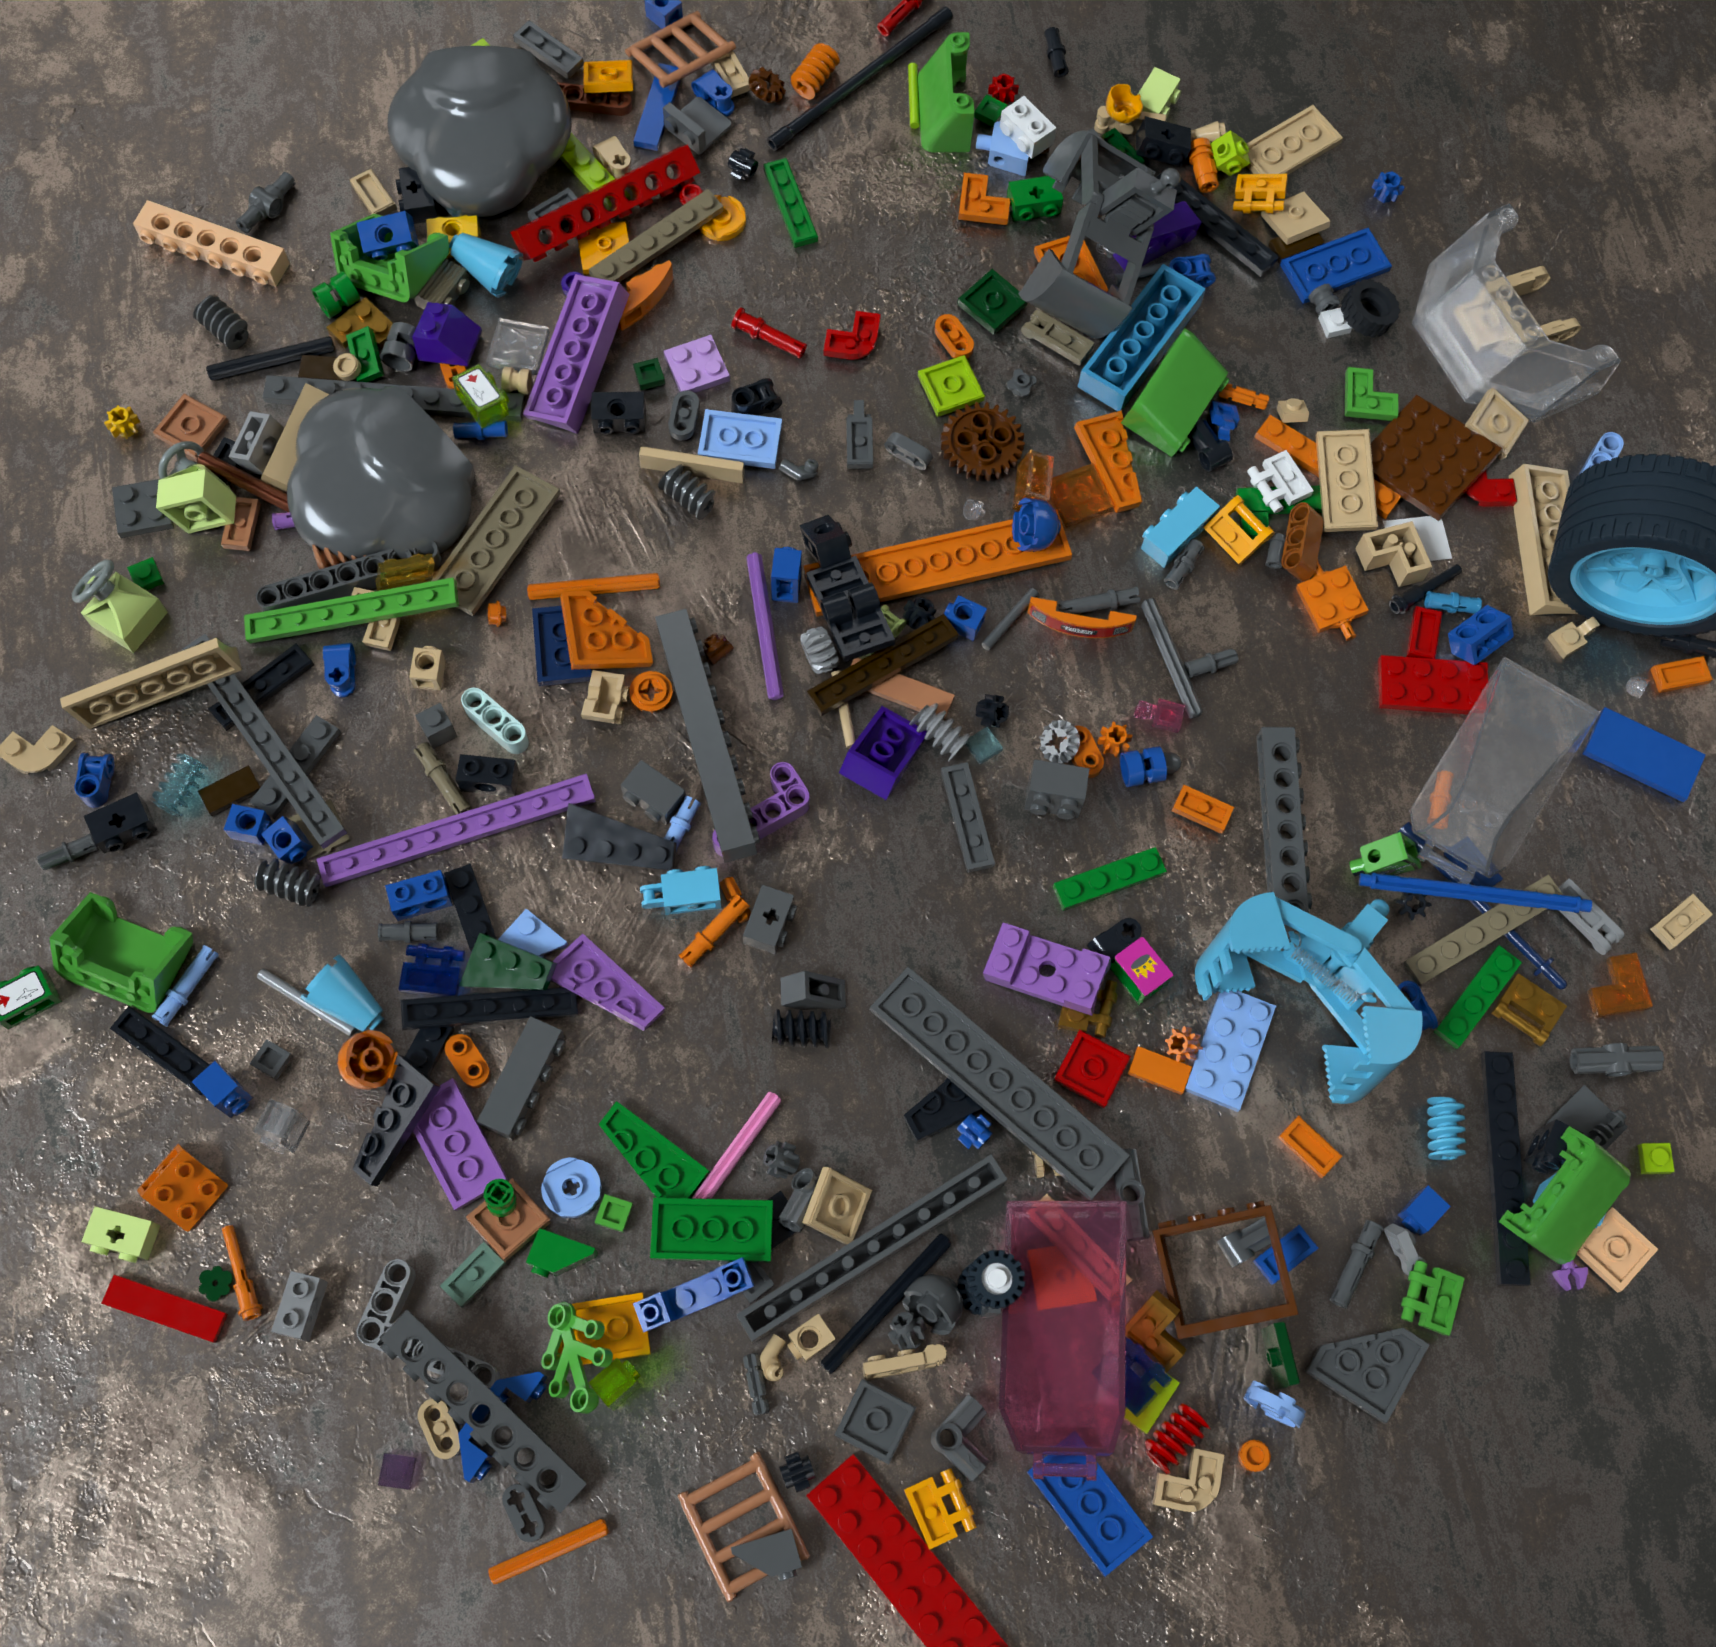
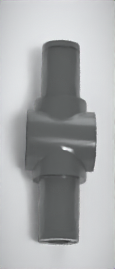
M283 172L272 185H268L265 189L260 186L254 188L249 196L248 210L236 220L237 227L242 232L249 233L260 220H264L267 216L272 219L276 218L283 208V196L296 184L293 176Z

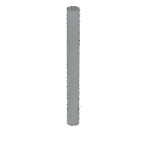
M261 969L257 974L258 979L350 1037L355 1034L357 1028L305 1003L300 998L304 993L266 969Z

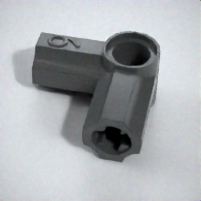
M967 1394L946 1419L933 1430L931 1444L935 1450L942 1453L972 1482L980 1475L990 1461L966 1438L987 1414L983 1406ZM944 1429L950 1431L954 1439L950 1447H945L940 1442V1433Z

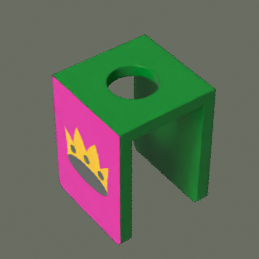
M1140 937L1114 957L1115 962L1110 967V970L1138 1005H1141L1167 986L1174 976L1144 937Z

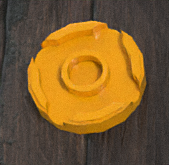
M714 195L723 205V212L699 229L709 239L728 241L737 237L743 231L746 224L745 209L742 203L732 196L727 198L722 197V195Z

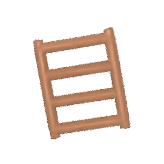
M695 11L625 49V53L628 57L633 56L659 79L660 86L665 88L736 49V45L733 41H726L701 19L699 11ZM693 24L714 42L718 48L708 53L682 29ZM674 35L698 59L687 63L662 40ZM654 46L679 69L667 74L642 51Z
M755 1452L747 1463L691 1493H688V1491L681 1492L677 1495L727 1602L733 1601L737 1597V1592L768 1576L766 1573L754 1568L730 1581L722 1563L735 1557L732 1554L731 1547L770 1536L782 1530L792 1529L800 1561L807 1560L810 1557L760 1452ZM755 1472L757 1473L764 1488L762 1491L707 1521H702L696 1509V1504ZM771 1502L778 1517L777 1519L716 1551L709 1536L711 1532L764 1503Z

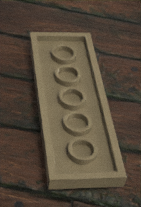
M515 465L432 581L454 578L457 581L459 607L457 608L474 616L560 496V489Z

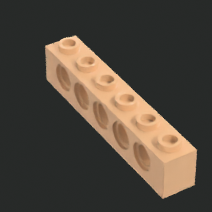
M149 200L146 201L133 223L139 238L147 244L154 243L170 252L182 253L192 260L199 259L215 268L227 269L237 276L252 278L262 285L269 284L277 287L290 264L282 247Z

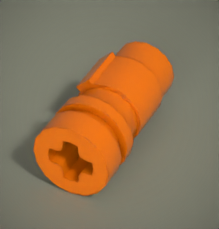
M1207 138L1192 140L1191 150L1188 154L1189 162L1193 165L1196 182L1202 193L1214 191L1219 186L1217 169L1213 159L1214 155L1210 140Z

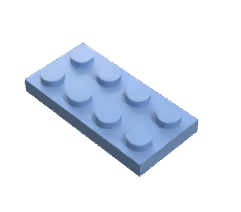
M1240 991L1219 992L1200 1043L1203 1050H1199L1196 1054V1060H1194L1184 1091L1239 1112L1276 1006Z

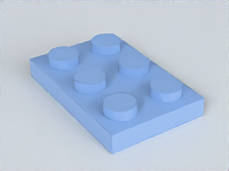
M705 409L698 455L739 461L747 466L775 469L782 419Z

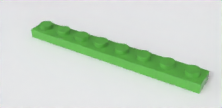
M447 578L244 615L246 641L251 644L459 607L457 581L454 578Z

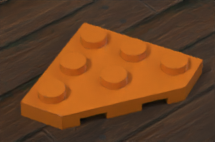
M562 591L560 599L571 670L652 666L653 659L650 641L641 631L637 633L626 624L627 621L611 608L609 610L605 608L591 592Z

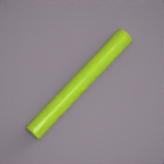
M910 63L908 65L910 127L917 129L920 126L918 65Z

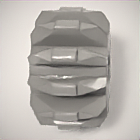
M820 626L801 634V645L815 673H826L838 666V656L826 629Z

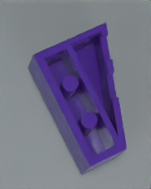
M1185 201L1174 204L1173 211L1153 223L1154 230L1142 266L1195 238L1196 231L1202 222ZM1116 253L1112 254L1125 271L1128 260Z

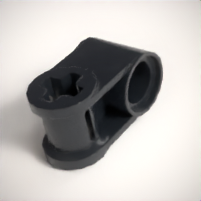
M764 378L733 391L731 412L759 416L777 410L782 405V400L773 389V381L770 378Z
M1122 919L1107 931L1096 936L1087 944V947L1090 951L1109 956L1112 964L1115 962L1114 957L1140 938L1142 933L1141 926L1135 919ZM1123 931H1125V932L1132 931V932H1133L1132 937L1129 936V935H1126V936L1124 937V936L1122 935Z

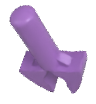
M1573 1259L1571 1262L1562 1264L1560 1270L1553 1271L1552 1274L1558 1284L1566 1291L1571 1290L1568 1275L1572 1274L1576 1279L1577 1290L1585 1285L1588 1267L1580 1268L1574 1263Z

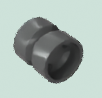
M403 322L392 324L387 336V342H385L380 355V359L385 365L401 372H408L412 369L417 356L412 338L416 330L414 326Z

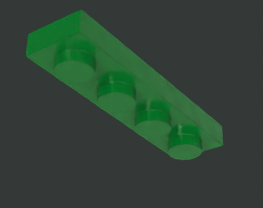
M1154 847L1055 882L1052 887L1062 910L1066 911L1163 876L1167 870L1157 848Z
M1498 945L1433 1032L1455 1049H1458L1522 962Z

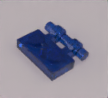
M419 943L418 946L407 945L406 956L416 958L415 963L403 962L398 990L403 993L441 997L457 996L462 970L459 967H451L453 961L463 962L465 951L454 950L452 946L435 948L423 943ZM428 958L441 959V964L430 965L426 964Z
M1125 1337L1120 1343V1347L1126 1351L1125 1355L1120 1359L1111 1351L1091 1373L1128 1410L1138 1417L1158 1396L1150 1385L1157 1381L1165 1388L1170 1384L1172 1378L1164 1372L1165 1368L1159 1362L1155 1363L1144 1353L1145 1349L1139 1343L1135 1344L1131 1339ZM1134 1362H1137L1146 1371L1141 1378L1130 1368Z

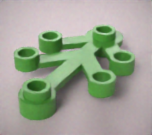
M561 1302L552 1306L548 1313V1324L553 1328L547 1351L542 1356L541 1364L546 1370L556 1371L554 1379L549 1384V1394L555 1398H565L568 1395L570 1386L566 1378L569 1368H571L576 1388L571 1394L570 1406L575 1412L588 1414L597 1408L599 1397L592 1388H589L581 1356L591 1360L595 1366L606 1368L611 1364L613 1354L608 1348H595L577 1341L573 1329L584 1332V1335L589 1339L599 1340L604 1335L605 1326L601 1321H588L576 1316V1311L572 1304ZM563 1339L564 1348L562 1354H560L558 1350Z

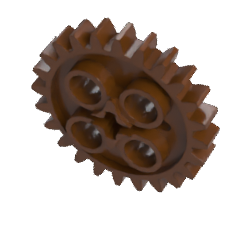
M975 402L974 409H971L966 404L964 412L956 409L955 417L949 415L948 423H944L943 432H941V450L944 451L943 458L950 459L949 467L957 465V474L966 471V479L974 474L976 481L980 480L981 475H985L986 480L990 481L992 474L997 479H1000L1001 471L1008 475L1010 467L1016 468L1017 461L1021 460L1022 451L1024 450L1025 442H1022L1024 440V433L1020 432L1022 425L1015 424L1016 416L1007 417L1008 409L999 412L998 404L993 409H989L988 402L985 403L984 408H980L979 403ZM976 424H981L984 427H978ZM997 438H1002L1005 441H998ZM960 442H967L969 445H962ZM981 456H987L990 459H983Z

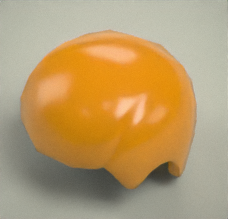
M1116 84L1111 87L1107 96L1106 111L1117 122L1131 123L1140 117L1143 110V104L1140 100L1141 96L1140 94L1133 95L1131 93V86L1128 84Z

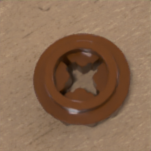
M761 67L759 70L754 69L749 76L750 89L759 99L765 102H779L786 92L784 88L785 82L779 80L780 74H773L772 69L768 71L764 67Z

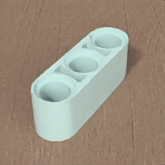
M473 687L464 691L461 702L466 715L508 752L520 754L526 751L529 745L528 736L524 726L481 689ZM474 701H481L479 706L470 707ZM493 718H501L497 724L489 723ZM512 735H521L517 741H509Z

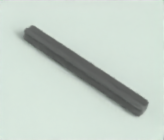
M1154 598L1147 599L1142 602V610L1187 715L1191 719L1199 717L1203 713L1202 706L1158 604Z

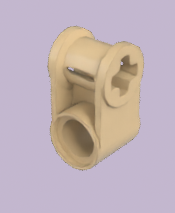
M616 136L592 147L595 158L615 179L632 171L629 167L631 165V158Z

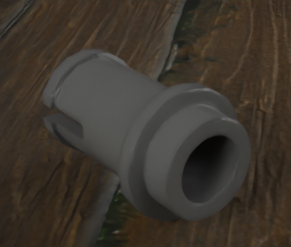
M1274 533L1267 541L1269 545L1265 563L1267 567L1273 569L1282 568V555L1286 535Z

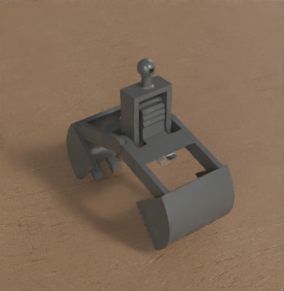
M1082 130L1069 135L1057 146L1045 164L1043 173L1056 180L1052 188L1061 193L1066 188L1071 177L1081 181L1072 199L1081 205H1085V207L1078 211L1062 262H1060L1053 250L1048 249L1018 294L1025 302L1082 333L1098 339L1112 332L1131 311L1132 306L1129 303L1154 230L1153 223L1174 210L1177 192L1174 188L1178 186L1181 178L1180 173L1176 169L1168 168L1161 174V178L1157 179L1154 177L1155 171L1092 133ZM1085 236L1097 242L1096 250L1098 247L1101 248L1100 245L1103 246L1104 253L1101 254H1106L1108 258H1112V254L1116 253L1128 260L1119 289L1116 285L1112 284L1110 290L1106 292L1073 274Z

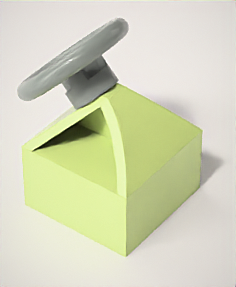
M183 441L171 446L164 453L159 463L158 472L160 480L158 481L156 508L188 534L233 524L236 506V495L207 467L197 464V462L189 460L185 456L184 449H191L198 456L204 449L192 441ZM176 455L175 468L167 475L168 463Z
M106 559L93 566L81 578L72 592V600L75 603H82L94 596L82 610L81 614L91 627L134 653L168 612L159 598L117 572L111 576L114 570V563L112 560Z

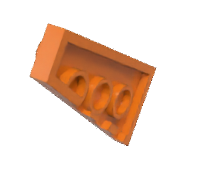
M1122 410L1078 421L1074 426L1116 513L1137 508L1142 502L1136 473L1132 469L1131 451H1128L1126 442L1128 439L1127 432L1121 423L1123 420Z

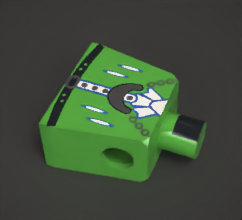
M1401 832L1361 846L1360 852L1362 857L1349 862L1350 869L1355 877L1359 876L1360 873L1395 876L1422 868L1415 842Z

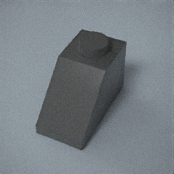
M808 971L780 978L781 1006L799 1010L846 1008L845 980Z
M792 1529L731 1547L733 1555L771 1577L778 1575L779 1581L798 1576L796 1569L802 1568Z

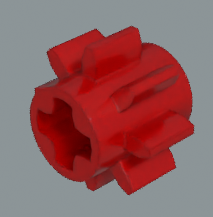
M1003 73L997 77H992V84H989L988 94L993 95V98L1005 104L1013 103L1015 95L1018 94L1019 85L1014 84L1015 77Z

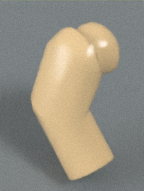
M773 1334L759 1356L763 1375L769 1381H779L784 1374L778 1354L786 1342Z

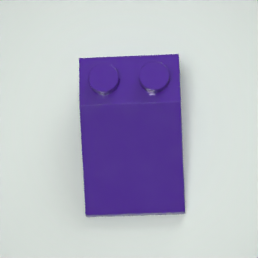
M881 706L848 750L839 774L887 800L924 742L927 731L918 733L916 731L918 728L916 724L911 726L909 724L910 721Z

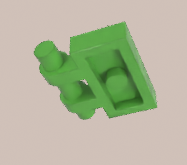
M1416 1260L1413 1271L1409 1272L1408 1281H1410L1407 1296L1402 1299L1401 1307H1403L1401 1319L1413 1322L1416 1311L1421 1313L1419 1326L1442 1335L1450 1336L1465 1278L1433 1267L1431 1277L1425 1275L1428 1264ZM1422 1285L1428 1287L1424 1303L1418 1301Z

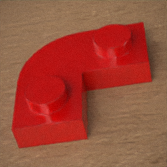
M856 311L852 332L827 329L823 356L855 360L869 355L877 344L881 314Z
M1486 470L1466 491L1472 499L1479 502V506H1514L1517 502L1513 478L1487 479Z

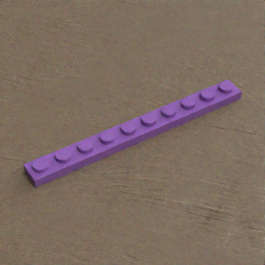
M583 774L317 858V863L325 887H329L568 811V803L581 807L596 801L588 776Z

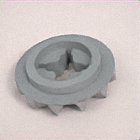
M1065 720L1052 721V723L1044 727L1043 734L1039 736L1041 740L1039 749L1043 752L1044 758L1054 763L1062 764L1070 761L1076 755L1080 746V736L1076 727ZM1056 735L1058 737L1067 738L1060 743V748L1058 746L1051 745L1054 741L1057 740Z

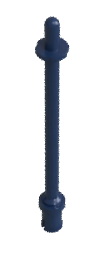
M1407 822L1398 831L1414 841L1418 855L1425 857L1449 882L1467 884L1433 850V845L1431 844L1433 841L1430 838L1426 839L1410 822ZM1469 900L1482 914L1492 909L1487 902ZM1515 930L1504 935L1537 968L1533 973L1535 976L1542 972L1558 989L1563 990L1567 987L1566 980L1550 965L1554 961L1552 957L1544 960Z

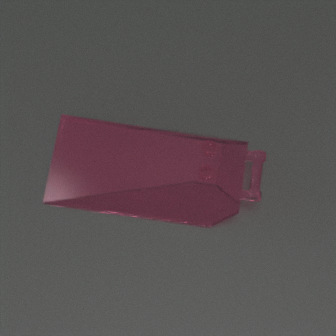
M1007 1201L1005 1253L1012 1254L1016 1261L1019 1260L1021 1263V1270L1025 1272V1287L1022 1289L1020 1297L1014 1303L1007 1306L1006 1309L1002 1310L999 1410L1016 1451L1022 1454H1033L1034 1479H1044V1476L1086 1477L1087 1481H1097V1456H1110L1115 1450L1125 1416L1126 1201ZM1044 1455L1086 1456V1464L1044 1463Z

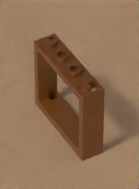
M1264 1200L1246 1204L1247 1210L1235 1212L1234 1207L1217 1210V1217L1206 1219L1205 1213L1187 1217L1188 1223L1177 1225L1176 1220L1158 1223L1159 1229L1152 1230L1169 1301L1180 1309L1174 1318L1178 1339L1299 1314L1271 1205L1265 1206ZM1265 1216L1286 1303L1186 1324L1165 1237Z

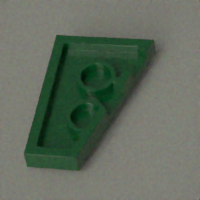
M479 933L459 986L547 990L557 963L489 935Z

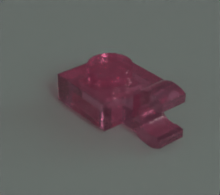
M1160 698L1156 705L1146 701H1139L1138 706L1135 707L1133 717L1153 719L1151 727L1178 733L1181 728L1185 705Z

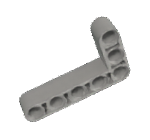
M395 1259L384 1267L357 1327L358 1339L365 1345L382 1352L384 1351L380 1346L384 1342L380 1340V1336L399 1317L415 1282V1270L405 1261ZM405 1267V1278L401 1282H394L393 1273L395 1270ZM385 1296H392V1307L387 1311H382L380 1309L381 1300ZM378 1324L380 1334L376 1339L370 1341L367 1338V1330L372 1325ZM411 1339L408 1341L404 1351L409 1356H417L421 1353L423 1344L418 1339ZM446 1346L457 1358H462L464 1364L477 1377L482 1370L489 1369L492 1373V1379L486 1385L489 1389L496 1380L501 1379L500 1372L493 1365ZM433 1361L429 1364L427 1370L442 1376L445 1371V1365L441 1361Z

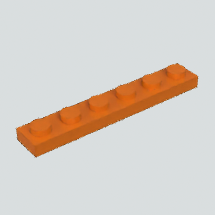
M1269 415L1254 438L1278 453L1287 450L1297 465L1319 478L1316 443L1272 415ZM1374 479L1377 514L1386 519L1400 500L1401 495Z

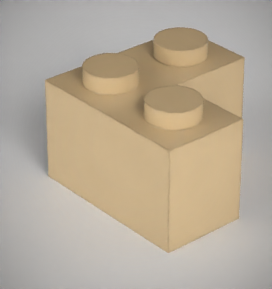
M1413 521L1365 533L1355 548L1365 571L1389 565L1398 587L1423 581L1432 568Z

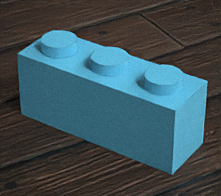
M1197 486L1190 493L1187 491L1183 493L1176 503L1177 506L1173 510L1168 508L1160 517V522L1156 526H1149L1142 535L1144 540L1141 549L1163 568L1180 554L1189 544V541L1195 539L1204 530L1203 527L1218 513L1220 505Z

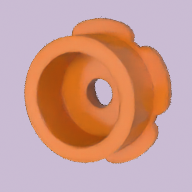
M496 601V603L488 604V624L499 627L501 622H506V607L501 606L500 601Z

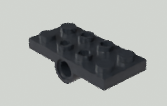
M857 556L824 568L806 572L809 585L844 662L895 645L893 633L880 608L876 589L872 582H868Z

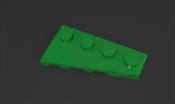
M617 1101L598 1124L656 1198H691L710 1173L708 1169Z

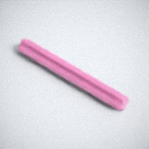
M773 1092L766 1094L691 1199L713 1198L781 1103L779 1096Z

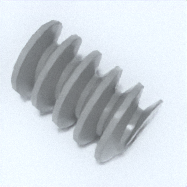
M937 703L930 706L926 705L909 724L912 726L919 722L916 731L921 733L927 730L924 739L928 741L935 738L932 745L934 748L943 745L940 754L944 756L951 753L949 762L967 743L970 735L967 733L959 736L962 727L958 726L952 729L951 726L954 719L951 718L944 721L946 711L936 713Z

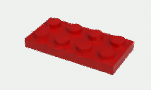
M1381 655L1378 659L1379 708L1480 716H1487L1490 712L1488 663L1479 662L1473 665L1467 661Z

